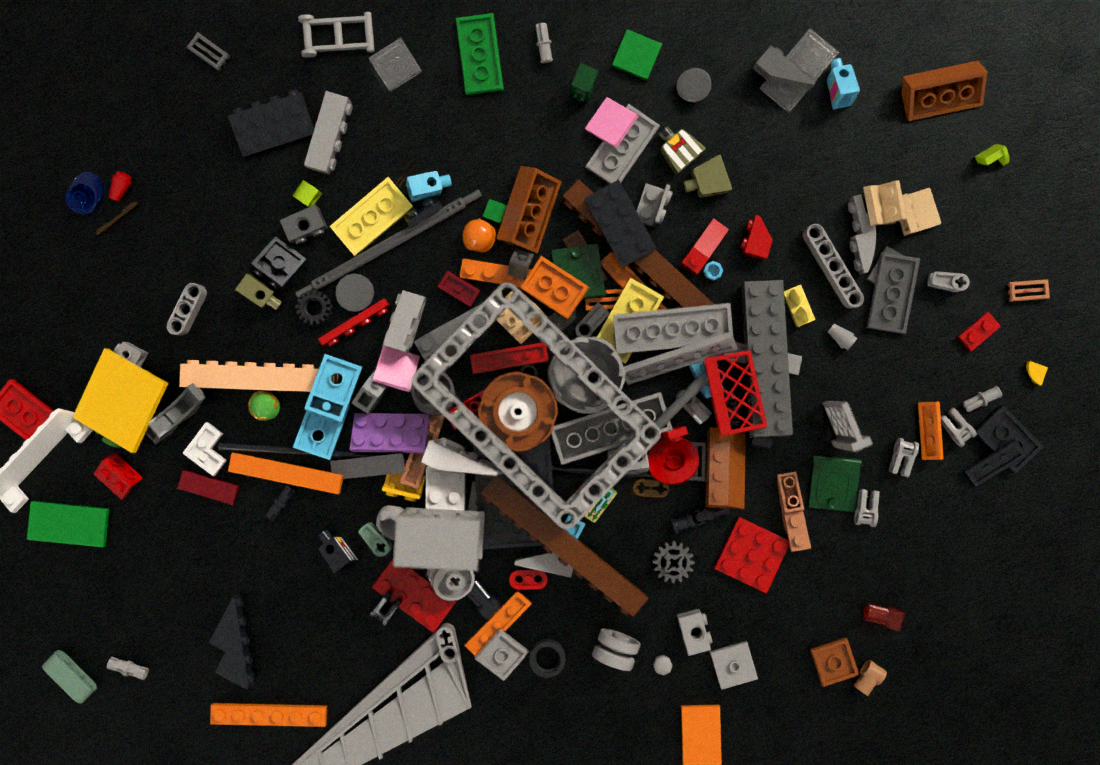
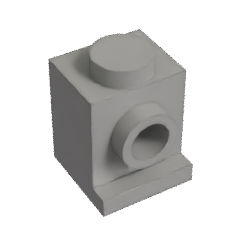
M129 342L119 343L114 349L115 353L124 358L127 352H129V357L125 359L139 367L142 366L148 355V352Z

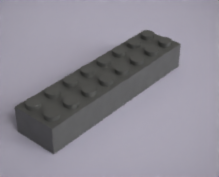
M783 280L747 281L741 285L744 350H751L767 422L766 428L749 431L750 438L793 435ZM745 355V368H746V366L748 365L747 355ZM746 374V385L749 388L753 381L752 377ZM748 393L747 402L752 408L756 404L757 399L756 396ZM753 412L749 422L753 425L762 424L761 417Z

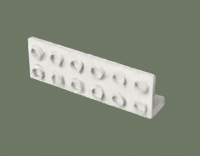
M59 408L53 411L49 418L36 429V432L23 443V446L0 468V500L10 512L16 513L29 500L18 485L67 433L76 442L82 443L93 431V429L73 418L75 412Z

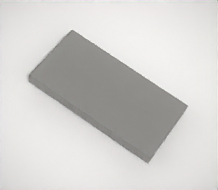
M630 104L626 108L636 113L638 118L621 143L615 148L603 141L585 166L587 170L608 184L618 179L620 182L623 181L660 127L659 124Z

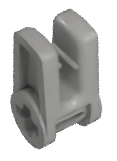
M948 272L930 273L927 281L929 287L951 292L963 291L970 284L969 278L965 274Z
M951 408L948 410V414L957 424L958 428L944 415L941 416V424L950 434L952 440L959 447L965 445L964 442L971 437L974 438L977 433L955 408Z
M898 438L894 446L889 472L897 474L904 457L901 475L909 477L914 460L918 454L919 443H910L904 441L903 438Z
M859 489L854 523L855 525L869 524L870 527H876L878 522L879 491L874 490L870 492L869 506L866 509L867 490Z

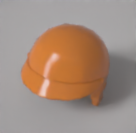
M474 219L468 222L463 229V243L469 250L486 252L495 242V229L484 220Z

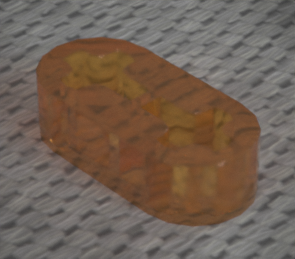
M637 479L632 486L634 493L642 497L662 498L669 493V486L662 483V486L666 489L661 494L657 490H652V487H659L661 483L656 479ZM640 482H643L644 486L650 487L649 489H643V492L640 493L639 489H636V486H639Z

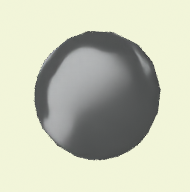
M691 68L684 71L677 80L676 88L678 94L688 102L696 103L704 100L710 95L712 90L709 74L700 68Z

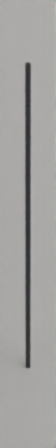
M221 442L218 445L219 450L316 456L293 447ZM334 450L331 458L352 459L388 454ZM403 455L404 462L407 463L409 455ZM552 465V472L592 475L598 469L594 467ZM650 471L645 473L628 474L623 476L629 478L655 479L651 475ZM692 480L689 481V482H704V483H706V481H692Z

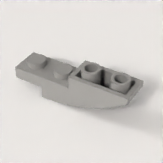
M856 195L850 198L848 202L849 212L853 214L854 218L852 226L854 231L857 232V235L850 238L849 246L851 252H854L855 270L861 275L867 273L872 264L876 245V225L870 226L869 215L865 211L862 195Z

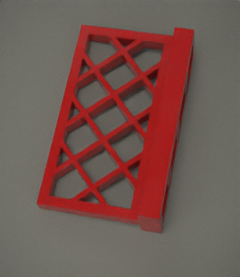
M751 350L705 358L703 363L719 437L766 428L767 422ZM747 355L748 365L743 369L735 362L738 357ZM725 360L731 364L726 373L718 369L717 361ZM732 366L743 372L737 381L727 375ZM744 374L752 377L753 383L749 388L739 383ZM725 377L735 383L730 392L722 388L721 383ZM737 385L747 391L742 400L732 395ZM748 393L756 396L757 402L753 408L743 402ZM729 397L739 402L734 412L726 407V401ZM741 404L751 410L746 419L736 414ZM753 412L761 417L762 424L753 425L748 422ZM733 416L743 421L739 429L731 430L730 421Z

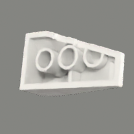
M447 438L429 440L422 459V463L427 464V468L434 471L444 470L495 476L504 473L492 462L485 459H477L478 454L465 451L466 448Z

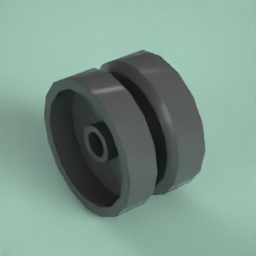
M443 373L438 380L455 395L452 380L446 373ZM420 374L417 381L421 385H426L428 377L425 374ZM412 383L411 394L416 407L422 413L429 414L430 416L443 415ZM450 402L446 405L447 411L451 409L454 402Z

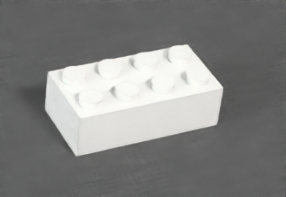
M426 467V508L466 510V473L444 470L434 471Z

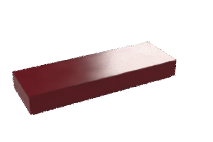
M183 470L177 489L233 505L239 485Z

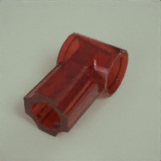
M867 603L863 613L864 620L881 624L886 628L901 631L905 612L892 607L884 608Z

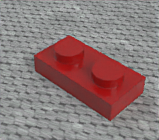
M985 312L959 334L957 338L968 351H973L1001 326L989 312Z
M686 426L672 427V430L661 433L660 436L661 439H667L668 442L682 440L683 435L688 434Z

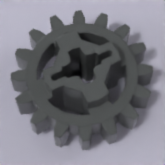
M672 540L671 545L664 542L665 547L658 546L660 552H654V555L657 557V559L652 560L654 564H657L653 567L654 571L659 570L657 575L659 578L664 575L665 582L669 578L672 583H675L677 578L682 582V576L689 577L687 571L693 572V569L690 567V565L695 564L693 560H690L693 554L687 553L689 551L687 546L682 548V542L678 546L674 540ZM672 549L679 550V551H677L676 553H669V552H668L669 550H672ZM663 556L665 563L661 567V558ZM684 557L686 558L685 567L682 566ZM671 558L676 559L677 564H671L669 560ZM671 571H678L677 574H669Z

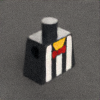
M328 530L318 535V538L323 543L318 549L334 573H344L360 561L340 536L332 537Z

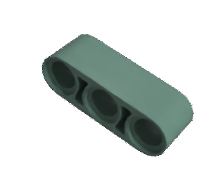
M57 650L42 665L43 670L77 703H83L97 689L94 681L63 651Z

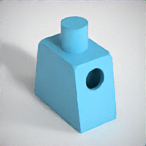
M437 171L407 177L406 182L411 203L439 196L442 193V188L452 186L449 174L439 177Z

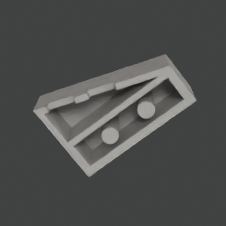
M404 290L401 294H398L396 299L397 307L391 315L390 326L385 334L383 345L410 353L427 298Z

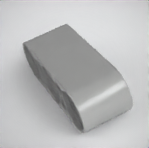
M195 283L186 285L167 322L169 333L183 336L189 332L206 298L207 291L205 287ZM197 287L199 293L196 297H193L192 291ZM186 305L190 306V312L188 314L184 313V307ZM178 322H180L182 327L181 330L177 332L175 326Z

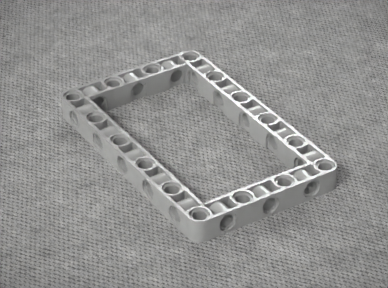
M504 283L499 286L415 372L412 378L415 388L563 529L574 527L658 441L661 434L658 426L511 283ZM510 288L513 291V296L510 299L503 298L501 295L502 289ZM506 308L634 431L566 502L438 380ZM535 315L541 318V324L538 327H533L530 323V319ZM477 316H481L485 320V324L481 328H477L473 324V320ZM562 344H567L570 348L569 353L566 355H562L559 352V347ZM448 345L455 346L457 350L456 355L448 356L445 352ZM591 372H596L598 375V379L594 383L588 381V375ZM420 374H425L428 377L426 385L418 383L417 378ZM619 400L626 402V407L623 410L616 408V403ZM450 402H454L457 405L458 409L454 413H450L446 409V405ZM651 427L654 430V434L647 438L644 434L645 430ZM483 430L486 433V438L478 440L475 437V433ZM620 456H625L626 463L618 466L617 459ZM512 458L515 461L514 466L511 468L505 467L503 464L505 459ZM592 485L599 486V490L595 494L589 493V488ZM535 486L543 488V492L540 495L532 493V489ZM565 513L571 515V519L568 522L561 521V516Z

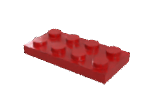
M394 558L372 587L382 596H385L388 590H391L393 593L390 599L391 602H395L398 597L403 599L398 607L433 633L457 601H448L440 598L427 578L412 567L394 566Z

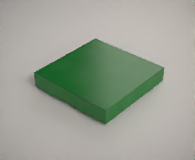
M627 29L612 66L647 81L662 43Z

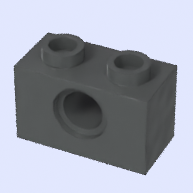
M316 205L280 220L289 242L296 243V245L307 241L306 238L312 235L313 237L324 234V230L328 229L322 213ZM307 221L309 227L307 230L302 231L301 224Z

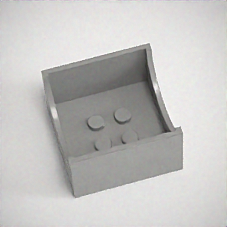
M407 507L396 516L394 566L477 571L478 559H482L485 511Z

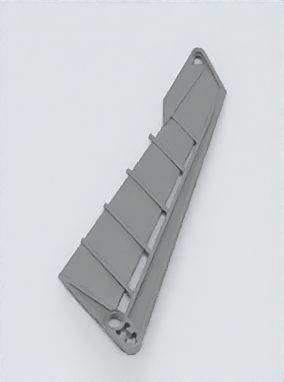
M450 623L442 624L435 633L292 765H362L377 756L380 760L383 758V753L408 740L409 743L412 742V738L437 725L440 726L443 724L442 722L470 709L472 706L454 626ZM444 630L446 631V633H450L449 636H448V642H447V643H446V641H447L446 635H445V634H442ZM449 648L453 649L455 655L448 656L445 650ZM438 656H441L444 662L431 671L430 663ZM425 668L427 675L402 693L401 686ZM397 691L398 696L373 714L374 708ZM368 714L369 718L347 735H344L348 729ZM340 737L339 741H337L327 750L322 752V750H324L327 746H329L332 742H334L337 738Z

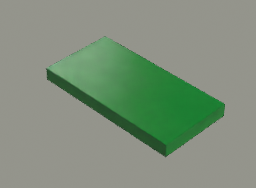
M494 13L456 18L466 95L503 91Z
M31 501L27 540L105 547L109 508Z

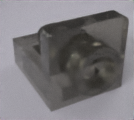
M574 310L568 320L557 312H554L548 319L562 332L577 319L575 316L577 311Z

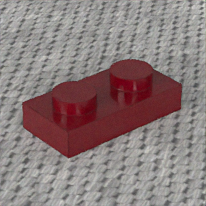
M448 270L438 285V288L469 307L472 306L480 293L479 289Z

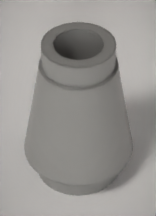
M836 324L827 332L842 349L848 350L857 340L854 333Z

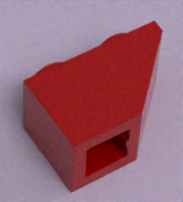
M755 215L747 223L746 230H749L747 238L744 237L741 243L742 254L765 260L768 257L773 240L761 217Z

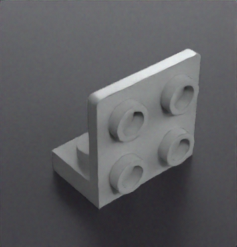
M645 184L637 208V213L643 224L654 228L658 223L661 224L666 213L663 207L664 205L667 206L672 195V191H669L670 185H666L662 189Z

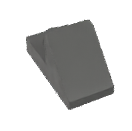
M516 248L510 258L508 275L525 280L534 253Z

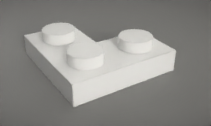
M206 422L183 454L212 476H215L227 461L212 450L223 433Z

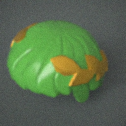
M261 390L255 392L249 400V412L257 420H271L280 411L278 398L269 391Z

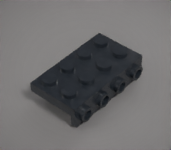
M296 89L287 92V97L281 99L279 95L268 98L269 103L263 105L259 101L249 104L251 108L243 110V107L231 110L232 114L228 115V119L243 157L313 135L315 127L304 100L303 92L298 93Z

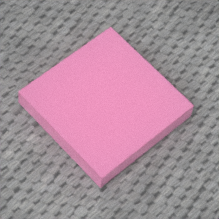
M606 97L585 129L587 132L617 148L637 120L638 115Z
M383 345L372 381L410 392L413 383L412 378L416 372L420 356Z

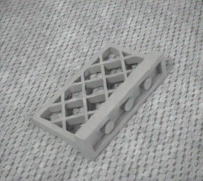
M823 402L837 437L831 440L834 448L855 452L872 445L870 437L860 434L847 402Z

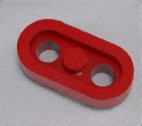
M535 569L514 570L509 578L510 585L517 590L542 589L548 581L546 572ZM537 575L542 577L539 582L534 579ZM516 576H521L523 580L518 582L515 578Z

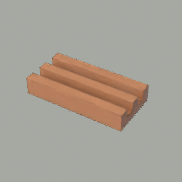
M1048 279L1007 283L1009 287L1008 294H1010L1009 302L1050 298ZM1044 284V288L1015 290V286ZM1044 292V295L1015 297V294Z

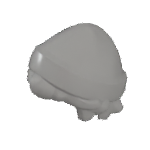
M384 506L379 511L376 527L379 532H382L383 537L395 540L396 516L404 510L402 507Z

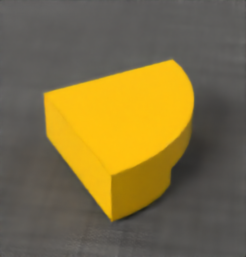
M1027 361L1026 370L1031 381L1036 385L1042 386L1048 367Z

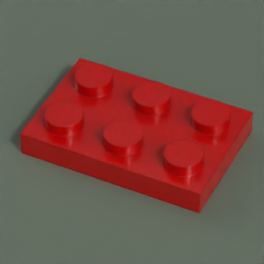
M10 379L0 391V420L25 440L29 439L53 412L50 407L14 379Z

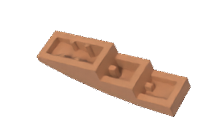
M444 415L430 416L428 443L429 440L438 439L445 420ZM424 453L409 454L405 472L401 477L400 483L419 489L427 464L422 463Z

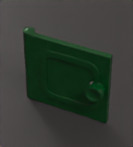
M598 244L551 250L553 264L589 286V290L583 299L606 296L607 292L604 287Z
M813 455L808 507L855 512L861 460Z

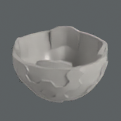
M595 336L578 337L571 340L590 361L622 390L623 384H625L626 371L613 345ZM562 344L559 347V352L562 355H566L570 351L567 344ZM554 355L548 368V380L553 395L559 403L578 413L587 414L596 413L608 407L601 399L598 400L591 389Z

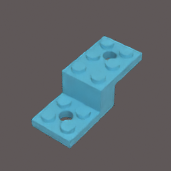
M327 354L324 355L305 405L306 413L293 448L331 460L350 408L349 403L362 370L361 366ZM334 374H340L343 377L340 384L332 383L331 378ZM317 430L322 431L324 434L321 441L313 439V433Z

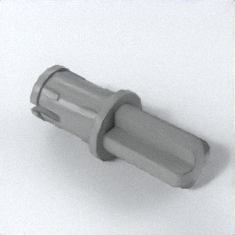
M538 23L536 24L538 39L536 44L539 46L541 63H548L553 61L550 48L552 42L549 40L547 24Z
M996 386L983 393L978 392L977 396L964 401L963 407L967 412H970L982 405L987 406L989 402L1001 398L1002 392Z

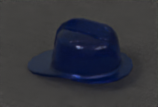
M84 172L74 179L65 194L68 210L82 215L89 214L94 210L104 192L103 183L97 175L91 172Z

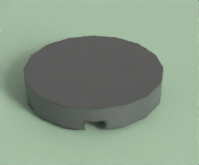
M350 274L339 281L336 286V298L343 308L348 311L359 312L371 305L375 291L373 284L368 278L361 274Z

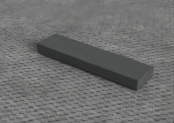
M403 453L330 461L332 473L344 475L343 479L405 472Z

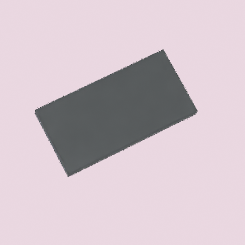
M881 252L866 328L906 334L920 258Z

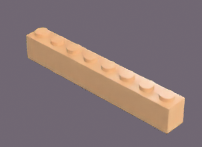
M187 360V364H180V387H187L194 383L199 388L311 392L319 369H314V365L302 364V368H295V364H283V367H276V363H264V367H257V363L245 362V366H237V362H225V365H218V361H206V365L199 364L198 360ZM338 374L332 376V383L338 384Z

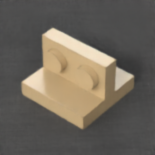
M899 181L863 187L870 226L889 225L906 219Z

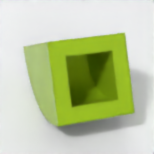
M303 180L292 196L306 206L311 207L315 205L322 193Z

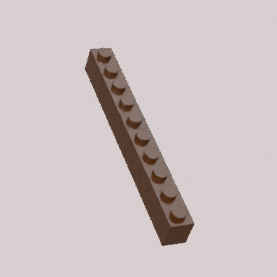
M578 179L563 195V204L571 211L574 209L578 213L577 217L585 224L588 222L592 226L591 230L600 237L601 233L584 204V198L593 194V192ZM656 250L632 263L635 265L634 270L641 276L644 274L649 278L648 283L655 289L658 287L663 291L662 296L669 302L673 300L677 304L676 308L714 304Z
M499 475L494 476L483 489L481 494L484 495L482 499L489 505L495 504L498 507L497 511L504 517L510 516L514 520L512 523L516 527L526 529L529 532L527 535L532 540L542 542L544 544L543 548L548 553L552 554L554 552L559 556L558 560L567 567L569 564L573 567V572L579 578L585 577L589 580V586L596 591L600 589L605 593L603 597L610 603L615 601L619 605L618 609L625 615L631 614L634 617L647 601L648 597L644 592L566 529L556 524L545 512Z

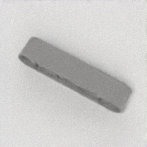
M812 224L803 231V238L842 304L849 309L862 305L864 301L863 294L823 227L819 224ZM810 229H814L817 232L816 238L810 236ZM821 245L826 247V255L820 253L819 248ZM830 262L836 264V271H832L829 268ZM841 278L846 280L845 288H842L839 284ZM851 294L856 297L854 305L849 301Z

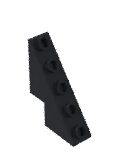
M237 594L230 601L209 643L225 651L215 673L248 689L252 684H255V674L251 670L252 655L248 651L250 640L245 632L247 621L242 613L244 602L242 596Z

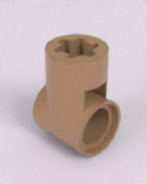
M868 660L860 670L861 676L857 679L854 686L869 696L875 685H880L884 681L887 672L873 661Z

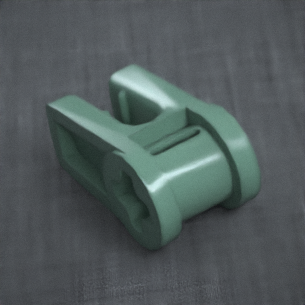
M372 522L365 524L358 531L376 556L381 557L391 551L392 542L390 539L383 537L382 532H379ZM384 543L386 546L380 550V544Z

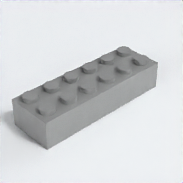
M661 392L632 400L653 422L666 411ZM626 403L616 405L618 410H623L626 407ZM610 408L554 425L551 434L562 465L619 447L634 431ZM670 421L660 430V433L672 430Z

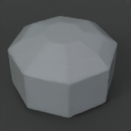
M665 655L655 657L653 666L656 673L661 675L670 673L672 669L670 658Z

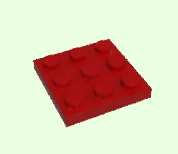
M738 516L714 569L767 593L789 547V541Z

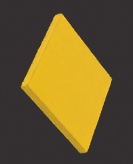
M104 348L73 418L129 452L136 453L168 383L110 349Z

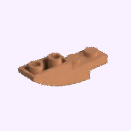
M797 473L777 475L780 506L790 550L795 552L811 549Z

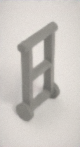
M365 12L364 16L325 19H314L312 15H300L298 17V21L303 23L305 50L301 51L302 57H315L317 52L367 49V52H374L371 12ZM364 22L366 43L343 44L341 24ZM334 24L335 45L312 46L311 26Z

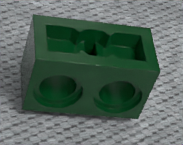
M580 63L571 84V95H573L575 100L584 102V100L589 101L597 83L598 70Z

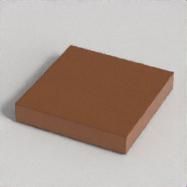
M846 637L810 649L823 687L859 675Z

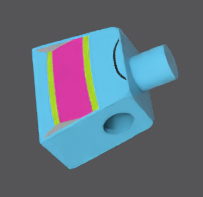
M841 58L834 59L830 62L832 69L827 78L833 109L852 106L860 91L852 65L843 66Z

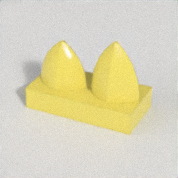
M801 285L784 291V299L796 327L815 320Z

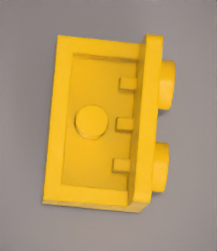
M403 473L386 475L385 483L382 487V491H385L386 495L397 497L398 494L405 496V500L414 502L416 499L421 498L426 475L423 476L419 489L400 483Z

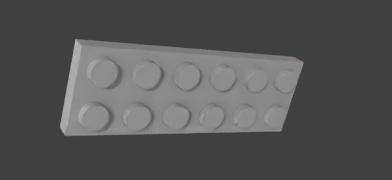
M730 303L613 314L618 354L680 348L731 332L733 336Z

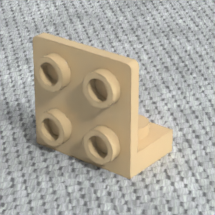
M930 188L902 195L906 219L899 222L904 236L941 224Z
M516 287L534 306H536L545 315V313L532 300H530L518 287ZM513 291L505 299H510L513 296ZM508 308L496 318L520 344L533 333ZM536 315L530 319L531 325L533 327L540 326L541 318Z

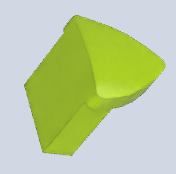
M994 144L975 156L979 164L989 165L997 159L1003 166L1009 163L1007 148L1000 144Z

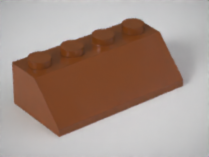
M973 61L903 76L902 97L907 120L913 121L983 106L988 72L979 61Z
M520 166L496 239L538 254L562 181L537 168Z
M710 427L707 431L705 507L744 509L745 432L719 437L718 428Z

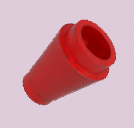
M116 171V174L112 176L108 197L120 201L131 185L132 177L123 172Z

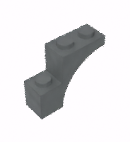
M194 383L190 384L171 405L151 420L145 433L155 445L174 433L180 423L198 411L206 398L203 391L196 387Z

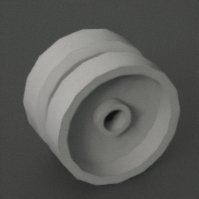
M427 568V577L434 591L444 600H459L465 597L474 585L475 575L471 570Z
M602 628L598 636L601 644L595 645L592 656L610 667L631 671L635 662L631 655L638 654L640 642L618 631Z

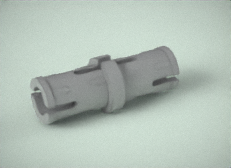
M111 657L107 663V669L120 672L126 677L129 675L141 680H145L149 668L133 664V661H123Z

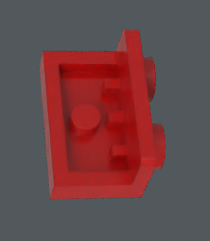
M113 453L102 460L94 473L121 500L127 497L133 486L142 480V476L117 453Z

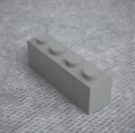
M328 91L325 92L304 166L308 169L330 175L331 170L334 171L336 166L335 156L340 151L342 145L340 139L347 129V123H345L347 115H351L353 108L348 97Z

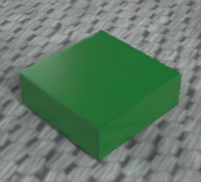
M489 199L482 217L501 224L507 205Z

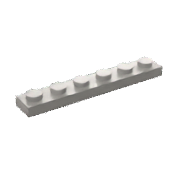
M731 332L666 352L625 366V381L629 385L703 361L705 358L716 357L737 350V344Z

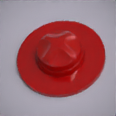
M684 438L675 442H668L667 439H662L651 448L648 454L649 471L661 483L670 485L683 483L690 479L697 471L699 465L698 451L690 441Z

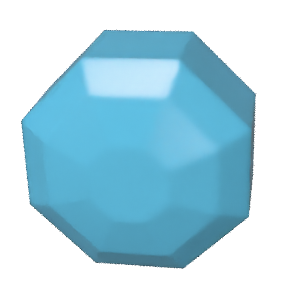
M714 261L706 264L703 270L706 279L712 281L720 278L723 272L720 263Z

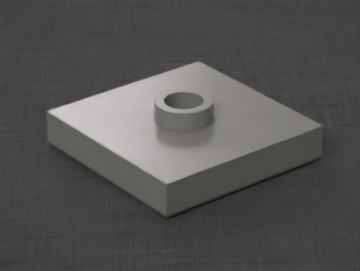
M499 628L474 657L479 663L504 681L529 652L524 646Z
M747 641L710 651L721 690L758 679Z

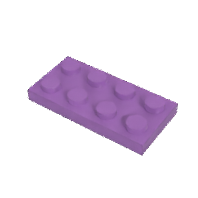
M355 413L350 450L352 452L425 453L431 417L429 414Z

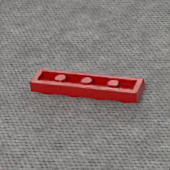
M382 299L318 338L323 346L328 345L329 347L339 342L338 338L345 335L347 337L355 332L354 328L359 325L363 327L372 322V317L376 315L380 317L387 313V308L390 307V304L386 299Z
M543 342L470 355L473 374L549 361L547 348Z

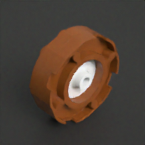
M513 371L496 377L487 385L482 395L478 413L479 419L507 447L514 451H525L543 443L550 436L558 410L556 399L544 381L537 376ZM516 408L521 409V412L519 414H516L514 412Z

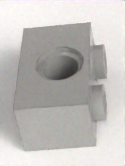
M696 609L677 614L687 654L690 656L711 650L710 644L713 642L710 632H706L705 625H708L705 613L701 614L700 610ZM693 628H700L698 635H691Z

